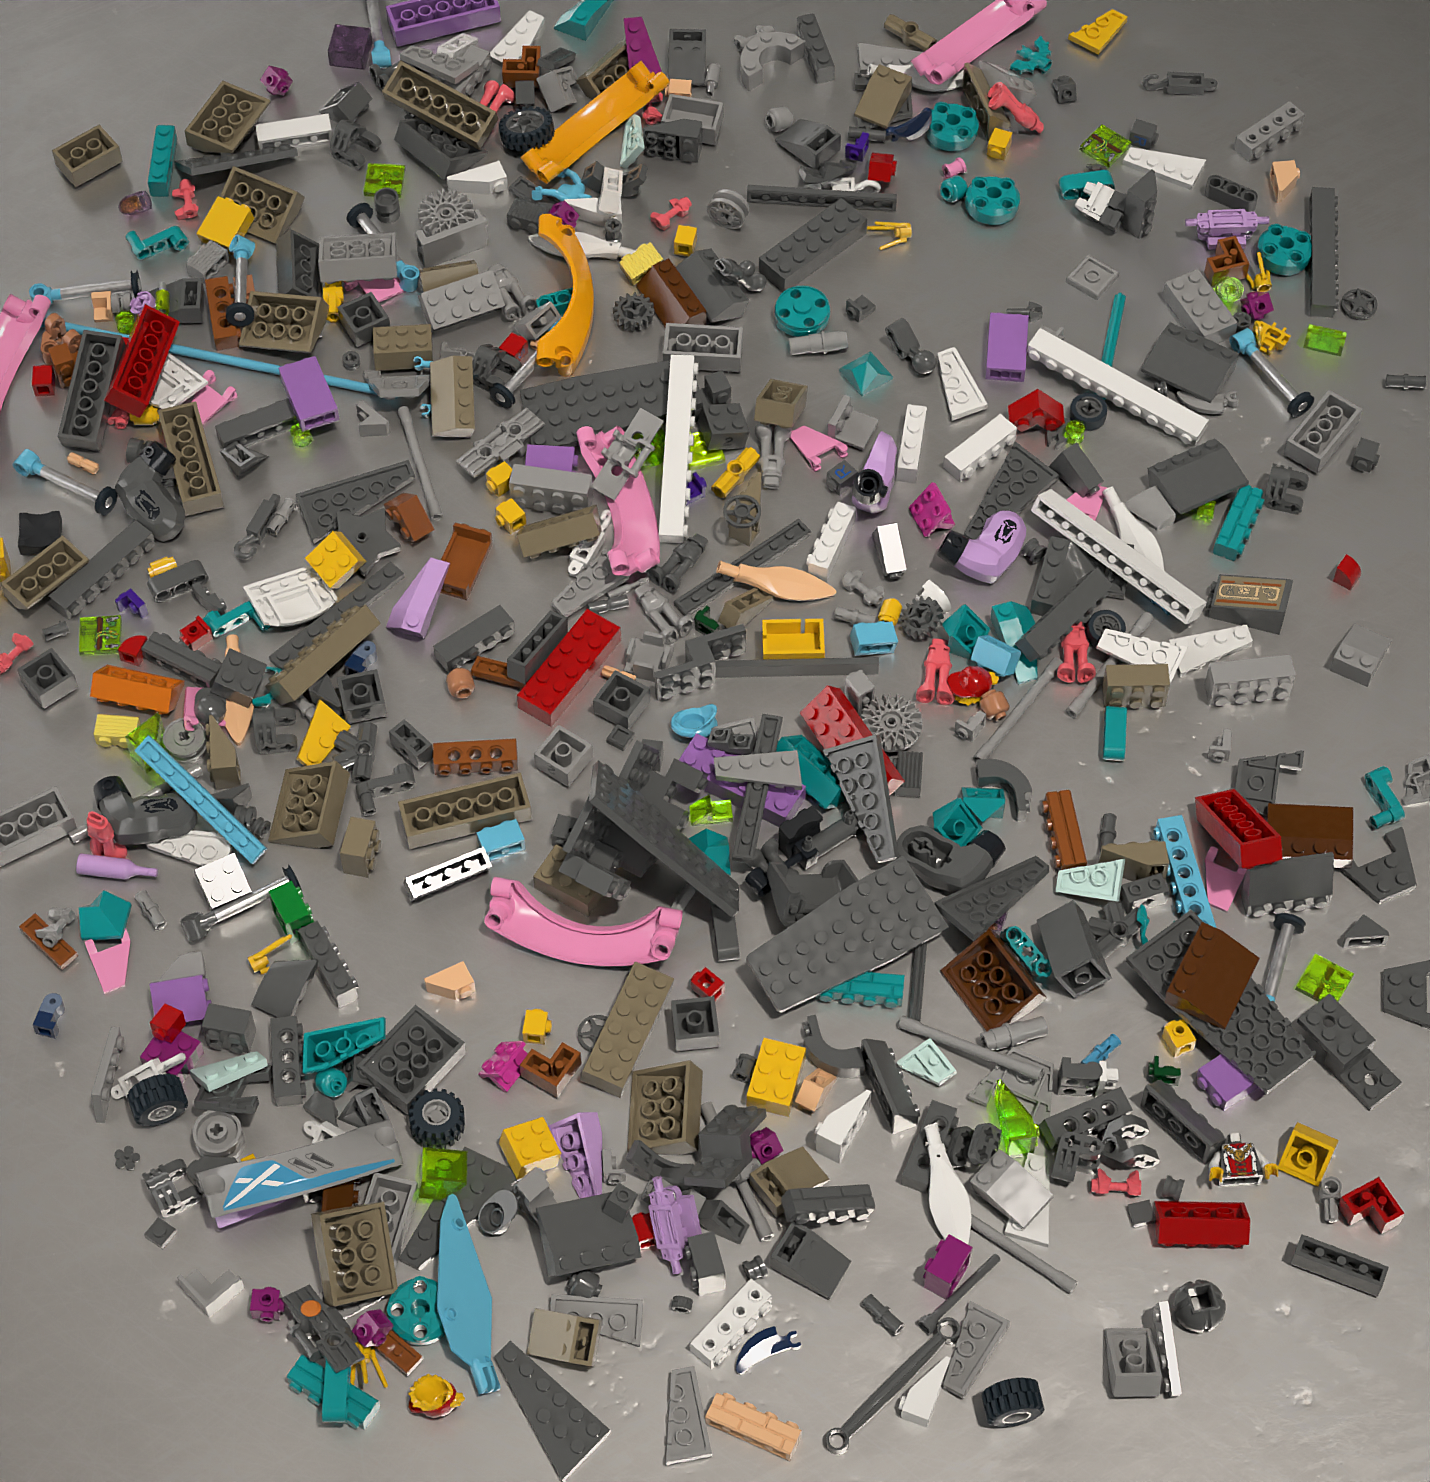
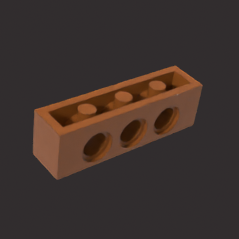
M227 276L205 279L216 350L239 347L238 339L241 337L240 327L236 328V326L231 325L226 320L227 307L235 303V298H231V295H234L233 283L229 284Z
M516 739L433 743L435 775L448 776L450 774L468 775L471 773L488 774L499 771H517Z

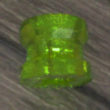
M121 311L116 315L115 322L118 332L130 335L135 323L133 313Z
M1076 420L1068 422L1064 435L1065 438H1068L1067 443L1070 445L1075 443L1081 444L1084 439V424Z
M299 423L291 427L290 433L294 437L293 442L295 446L305 447L311 444L313 438L311 433H309L310 430L302 432Z
M1210 501L1199 506L1196 518L1205 517L1212 521L1216 501Z

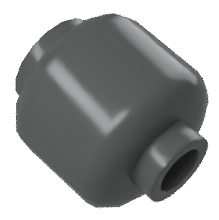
M582 1270L572 1273L567 1288L570 1289L571 1296L591 1298L599 1296L603 1285L599 1284L600 1277L598 1274Z

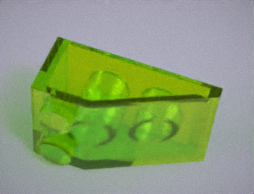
M997 1080L994 1103L1000 1129L1002 1130L1006 1154L1012 1158L1027 1156L1028 1152L1034 1154L1035 1147L1038 1146L1037 1137H1040L1038 1124H1034L1032 1115L1004 1082Z

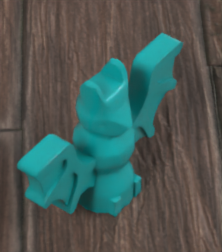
M1040 36L1034 42V47L1038 52H1033L1032 49L1022 45V49L1017 50L1016 53L1029 61L1015 60L1010 65V70H1016L1019 74L1023 72H1031L1033 74L1034 69L1039 68L1045 74L1052 65V60L1047 58L1052 53L1048 49L1049 42L1044 41L1042 36Z

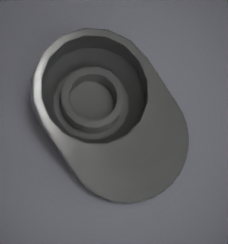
M211 688L200 689L195 696L194 712L196 717L202 723L208 724L209 715H212L218 724L221 723L227 711L226 699L210 692Z
M499 1190L484 1203L478 1214V1223L484 1232L499 1235L508 1230L511 1221L518 1212V1199L516 1195L510 1190Z

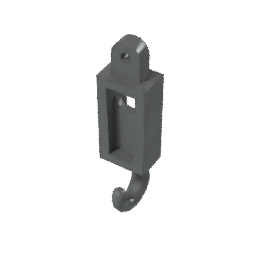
M1168 72L1166 79L1155 84H1150L1148 81L1158 79L1159 76L1157 74L1147 75L1142 80L1145 89L1157 90L1166 87L1167 94L1203 95L1204 90L1213 91L1217 88L1218 84L1215 79L1204 78V73Z
M273 494L269 501L265 499L262 501L246 528L247 537L238 541L234 546V553L238 558L249 559L255 555V547L249 553H242L240 549L252 542L260 545L267 533L266 527L274 518V513L277 510L276 507L280 502V495Z

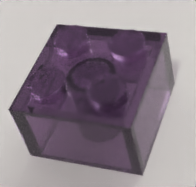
M335 24L328 47L329 65L365 70L373 44L371 28Z

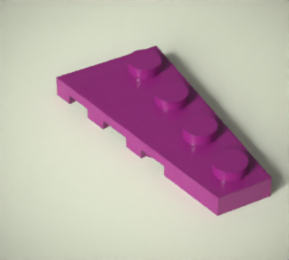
M624 18L629 69L642 60L650 72H654L655 75L658 72H662L643 18Z

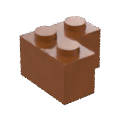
M522 46L521 59H503L502 79L504 85L509 88H515V81L534 80L535 88H540L537 78L541 77V66H538L537 62L541 58V46Z
M1236 235L1218 239L1215 251L1216 256L1207 258L1204 271L1210 286L1213 287L1247 278L1250 263Z
M67 343L48 348L54 373L61 389L70 387L78 352L71 354Z
M402 493L383 504L386 509L385 514L390 521L392 520V522L400 524V531L405 539L415 542L435 530L417 495Z
M563 1042L551 1059L531 1049L520 1064L521 1077L558 1098L581 1066V1052Z

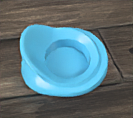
M709 704L701 708L681 710L672 717L671 728L676 734L683 737L693 738L697 733L707 738L710 736L711 729L718 726L715 718L717 707L714 704Z

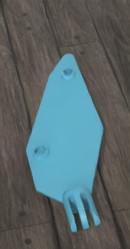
M450 1194L447 1197L440 1219L437 1310L451 1351L470 1366L479 1394L499 1391L501 1388L491 1361L492 1297L456 1195Z

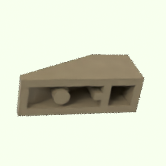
M755 587L725 602L718 622L724 625L726 629L740 624H744L745 627L775 599V596Z

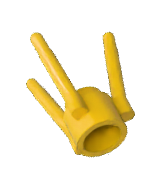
M876 221L875 225L880 226H867V230H894L895 237L899 238L880 246V250L899 243H906L907 238H911L912 235L910 223Z
M1257 252L1261 273L1255 276L1254 281L1247 273L1246 279L1250 283L1252 290L1256 289L1257 292H1267L1272 287L1270 271L1266 268L1264 270L1261 253Z
M291 934L281 937L260 952L247 957L254 973L260 971L261 975L267 973L270 967H266V965L270 963L266 954L291 939Z
M356 1342L355 1345L365 1357V1359L357 1363L361 1365L364 1383H368L366 1364L372 1359L383 1386L387 1388L388 1384L376 1358L375 1350L371 1349V1347H364L359 1342ZM356 1364L351 1366L350 1383L352 1385L355 1383Z

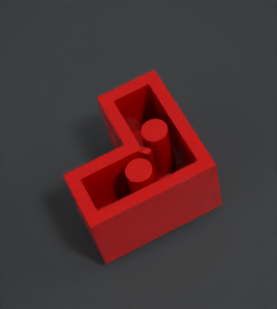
M1039 389L1008 405L1009 421L1020 432H1024L1037 424L1047 431H1053L1065 424L1063 404Z
M1380 1177L1341 1197L1338 1204L1339 1211L1349 1225L1369 1216L1381 1234L1399 1225L1405 1214Z

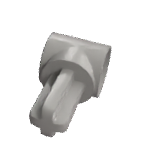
M1333 1176L1326 1177L1322 1181L1318 1192L1320 1201L1324 1204L1325 1220L1330 1223L1338 1221V1203L1341 1199L1340 1192L1342 1189L1340 1180ZM1325 1188H1332L1335 1192L1330 1193Z

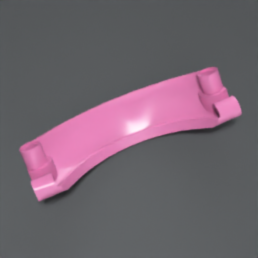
M996 0L925 52L911 60V63L920 76L925 75L930 83L941 85L963 69L964 63L972 62L1045 9L1047 2L1046 0Z
M10 294L0 313V412L17 369L38 333L51 305V301L46 296L36 295L32 302L29 299L23 301Z
M589 426L582 427L576 432L581 454L595 478L608 460L601 452L604 447L608 449L614 440L613 432L617 429L622 435L625 433L620 426H616L606 433L601 431L596 435L593 428ZM635 455L627 466L630 469L637 460ZM615 466L612 469V474L619 476L623 471L622 467ZM641 469L638 471L639 475L637 478L629 477L615 501L605 496L614 525V544L607 554L612 573L618 576H630L636 571L644 573L660 563V540L656 514Z
M494 877L491 884V895L493 898L490 901L489 911L484 921L489 929L496 931L511 941L556 959L584 965L630 966L634 962L645 964L669 958L679 933L683 911L658 906L649 914L630 923L616 926L585 925L565 919L547 909L528 892L521 882Z

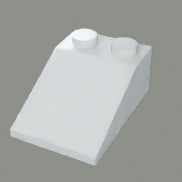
M866 1090L827 1115L824 1122H819L815 1130L817 1135L814 1140L817 1153L837 1163L841 1162L870 1111L871 1091Z

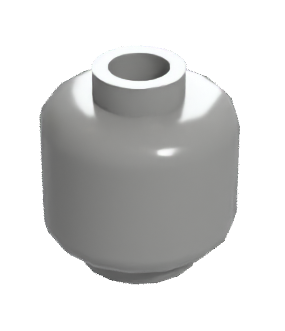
M780 106L768 111L765 122L767 127L773 132H779L791 127L794 117L787 107Z

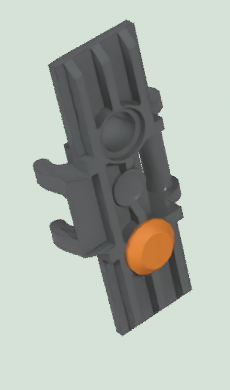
M310 1284L281 1298L298 1322V1324L290 1329V1334L292 1337H296L307 1351L310 1361L315 1362L325 1358L337 1373L365 1359L364 1355L352 1341L353 1332L351 1327L335 1307H329L323 1303ZM306 1333H311V1335L317 1333L320 1340L316 1341V1348L306 1336Z

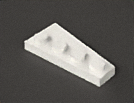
M1105 629L1096 649L1129 665L1168 664L1171 683L1187 647L1170 645V643L1163 641L1157 642L1150 640V638H1139L1128 633Z

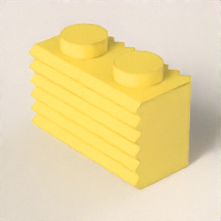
M649 242L639 246L633 254L625 255L619 263L621 270L634 286L653 265L664 260L653 244Z
M97 714L94 729L96 744L103 747L117 745L122 748L137 747L141 730L140 719L133 716Z

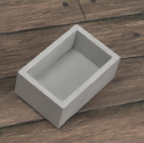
M669 94L661 123L680 119L702 121V143L716 145L723 121V103Z

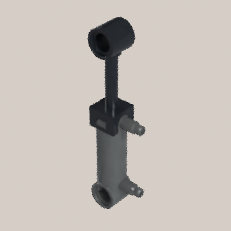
M851 809L848 810L840 820L813 837L806 836L796 842L793 848V856L783 863L788 869L800 863L806 870L816 864L820 856L852 836L862 835L864 830L860 828L855 812ZM761 867L753 869L746 876L745 882L757 896L762 897L771 891L767 872Z

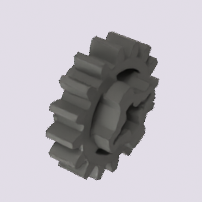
M634 292L633 296H630L626 293V298L620 296L619 301H615V307H613L614 320L618 321L619 326L624 324V329L631 327V331H634V328L638 327L641 330L642 325L647 327L648 321H653L654 304L650 302L649 297L644 299V294L637 296L636 292Z
M920 596L919 601L912 599L913 604L907 603V610L901 611L904 616L900 617L902 622L900 625L908 636L911 635L914 639L918 635L921 639H924L926 634L931 637V632H938L936 627L942 626L940 619L944 618L942 614L943 609L936 600L932 601L929 596L926 600L922 596Z

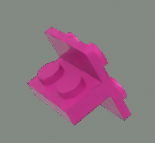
M930 483L909 506V510L924 537H929L937 528L951 530L955 526L951 510L936 483Z
M523 1041L501 1042L494 1049L495 1053L482 1064V1070L478 1075L481 1078L489 1077L503 1092H508L521 1075L520 1064L528 1054L523 1049L526 1044Z

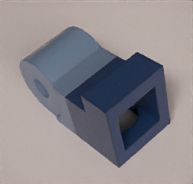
M364 641L356 648L344 665L346 675L365 672L369 665L376 662L377 651L373 642Z
M51 993L45 996L33 1022L36 1034L54 1039L57 1038L59 1033L57 1020L65 1011L59 994Z

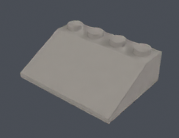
M396 232L320 237L318 259L320 281L332 284L336 281L354 282L355 280L372 281L382 278L384 280L397 278Z

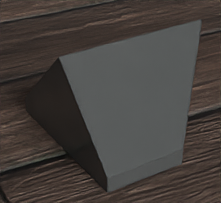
M237 441L220 451L237 477L269 457L246 448Z
M326 672L308 689L312 702L316 706L317 701L322 700L336 714L343 716L342 705Z
M249 783L211 794L233 816L238 805H244L246 808L252 798Z
M373 1085L354 1095L337 1119L359 1128L388 1120L389 1117Z

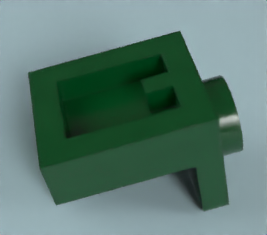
M706 605L703 610H699L694 617L696 631L703 635L719 631V624L710 618L709 606Z
M1154 1056L1153 1062L1148 1064V1076H1152V1083L1162 1080L1165 1084L1178 1086L1181 1078V1068H1174L1173 1066L1159 1067V1056Z

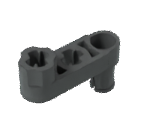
M406 763L399 764L393 769L394 775L367 780L356 785V793L361 801L363 815L371 816L376 813L373 798L407 791L415 787L416 782L411 765Z

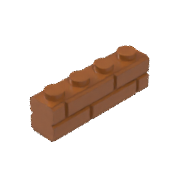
M1071 791L1047 792L1045 801H1042V811L1047 813L1048 819H1046V829L1051 831L1052 834L1050 846L1056 852V855H1054L1055 868L1065 870L1087 866Z

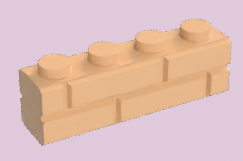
M716 1393L705 1416L706 1424L788 1461L791 1460L802 1435V1430L799 1429L797 1424L791 1421L784 1423L777 1420L778 1417L771 1412H765V1414L759 1412L751 1403L744 1402V1404L735 1401L736 1398L728 1393H723V1395Z

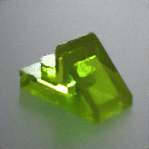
M709 794L689 806L691 826L733 822L731 800L711 802Z

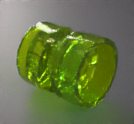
M1222 277L1215 282L1213 290L1221 301L1235 302L1243 295L1244 287L1238 278Z

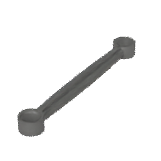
M950 1317L941 1319L937 1325V1333L915 1352L857 1410L842 1428H833L827 1433L826 1447L829 1452L835 1455L845 1453L849 1447V1438L874 1417L925 1366L944 1344H952L958 1340L960 1325L957 1320ZM944 1325H952L957 1333L954 1336L946 1337L940 1332V1329ZM833 1435H841L846 1439V1443L840 1448H835L830 1444L829 1439Z

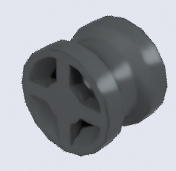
M1237 312L1233 315L1238 322L1236 333L1246 328L1250 329L1251 317L1249 314Z
M1032 538L1024 545L1022 554L1029 556L1031 562L1037 563L1044 557L1047 548L1044 545H1039L1036 538Z
M1167 1175L1161 1196L1165 1198L1168 1196L1173 1197L1175 1201L1179 1202L1185 1180H1175L1172 1176Z
M759 1255L755 1256L750 1262H742V1267L748 1280L753 1279L756 1281L760 1276H768L767 1268Z

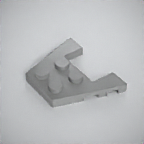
M423 368L421 375L381 377V370L363 371L364 380L380 398L387 400L395 399L396 397L415 398L430 385V368Z
M1013 1047L1006 1056L1043 1068L1041 1079L1037 1081L997 1064L989 1075L985 1076L980 1084L970 1092L968 1099L987 1107L995 1087H998L1032 1101L1037 1106L1030 1120V1125L1040 1129L1039 1125L1042 1121L1050 1117L1054 1064Z

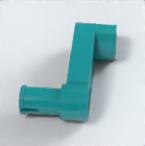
M179 226L170 227L142 241L135 231H130L125 236L132 246L133 253L139 260L152 257L171 247L182 251L189 244L188 238Z
M250 601L243 603L222 616L218 611H211L203 618L204 622L211 628L214 637H220L250 619L255 620L261 631L271 627V625H264Z
M1382 766L1366 773V784L1384 810L1379 814L1370 816L1372 827L1377 829L1387 823H1395L1404 819V810L1388 786L1393 781L1390 770Z
M1017 926L1007 927L1004 931H1001L1000 938L1008 943L1007 945L1034 977L1043 978L1052 974L1049 959L1043 956L1025 932ZM1023 947L1031 948V951H1029L1031 953L1030 956L1022 955V952H1024L1022 950ZM1039 964H1044V972L1038 971V968H1040Z

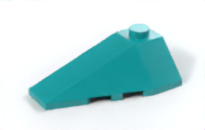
M581 0L561 15L554 26V30L586 41L613 0Z
M1012 601L992 606L990 620L998 639L1020 650L1015 643L1035 624L1029 607ZM1022 652L1014 672L1018 685L1038 679L1037 659L1030 662Z
M380 1017L304 1033L303 1073L309 1074L324 1071L385 1039L386 1018Z

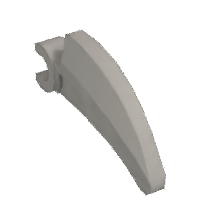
M1178 391L1176 396L1188 408L1206 414H1222L1224 406L1236 407L1238 404V399H1236L1237 392L1230 391L1227 394H1217L1211 403L1185 391Z

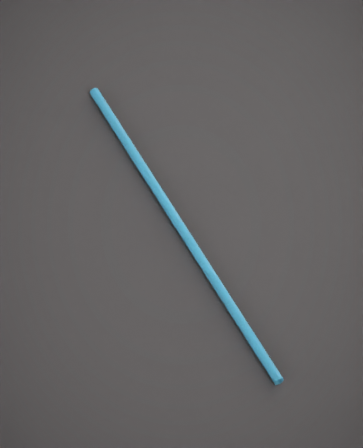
M44 318L41 327L45 328L46 318ZM65 322L66 332L74 329L80 335L83 334V330L122 335V337L128 338L130 336ZM171 344L168 352L280 375L278 367L281 366L176 344ZM324 375L329 386L377 395L368 383Z

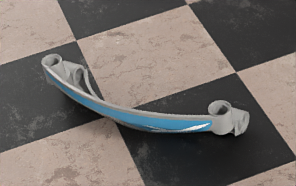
M388 1119L293 1150L195 1173V1179L199 1192H203L204 1197L207 1199L211 1218L332 1187L387 1168L403 1164L394 1129Z

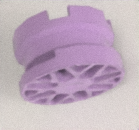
M142 291L137 294L138 297L136 299L133 298L129 306L131 307L130 311L138 316L145 304L155 309V303L158 304V300L148 291Z

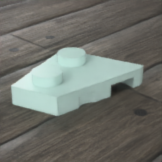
M931 1038L896 1062L897 1066H900L901 1069L938 1086L957 1074L955 1068Z

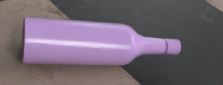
M80 853L77 859L76 870L77 874L123 880L136 875L158 876V869L137 866L131 860L125 858Z

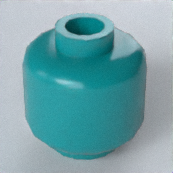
M954 175L941 183L940 194L946 201L956 202L966 196L967 183L962 177Z
M332 1066L317 1073L315 1085L326 1096L338 1097L347 1088V1077L342 1071Z

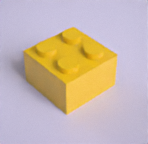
M332 531L305 557L307 562L330 588H340L367 562L344 534L339 531Z
M544 1117L503 1129L499 1140V1145L517 1180L523 1178L534 1167L541 1168L543 1171L557 1167L562 1154Z

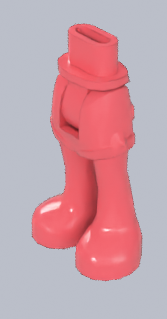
M491 80L484 85V94L479 103L487 106L490 100L494 98L489 108L497 113L503 102L507 104L513 103L516 95L508 86L504 84L499 86L498 82Z
M997 82L990 88L987 95L990 98L989 108L997 110L1003 106L1013 114L1015 120L1023 127L1031 131L1035 130L1038 133L1043 131L1044 126L1039 120L1038 115L1025 103L1019 102L1005 84Z
M1081 621L1077 625L1074 623L1071 626L1073 630L1064 636L1061 642L1064 652V663L1058 666L1057 676L1060 680L1067 683L1075 681L1074 653L1078 657V682H1088L1096 675L1094 665L1088 663L1087 660L1089 642L1087 641L1085 628Z
M932 639V645L929 646V653L924 661V667L926 668L925 680L916 691V699L921 703H929L934 699L935 673H939L936 694L937 702L941 705H950L955 700V695L947 684L952 664L949 655L950 648L948 647V641L945 639Z
M89 812L86 821L87 832L91 838L90 850L92 854L126 858L128 852L126 845L114 843V830L107 818L96 812Z

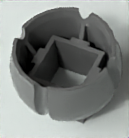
M1198 1279L1195 1283L1189 1281L1178 1289L1173 1301V1310L1176 1313L1177 1321L1182 1327L1194 1333H1202L1204 1329L1211 1331L1220 1324L1226 1311V1303L1223 1300L1222 1292L1212 1282ZM1207 1293L1211 1307L1194 1310L1190 1297Z

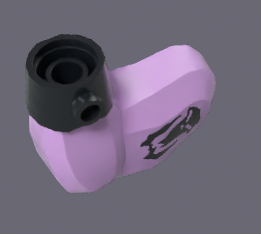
M882 431L874 443L864 469L857 474L852 490V502L855 507L872 514L886 509L890 498L889 494L895 481L897 446L892 436Z
M999 511L986 520L982 533L976 540H971L966 535L950 530L942 542L937 556L952 567L955 566L967 576L982 582L995 583L1017 558L1026 538V526L1022 518L1016 513Z

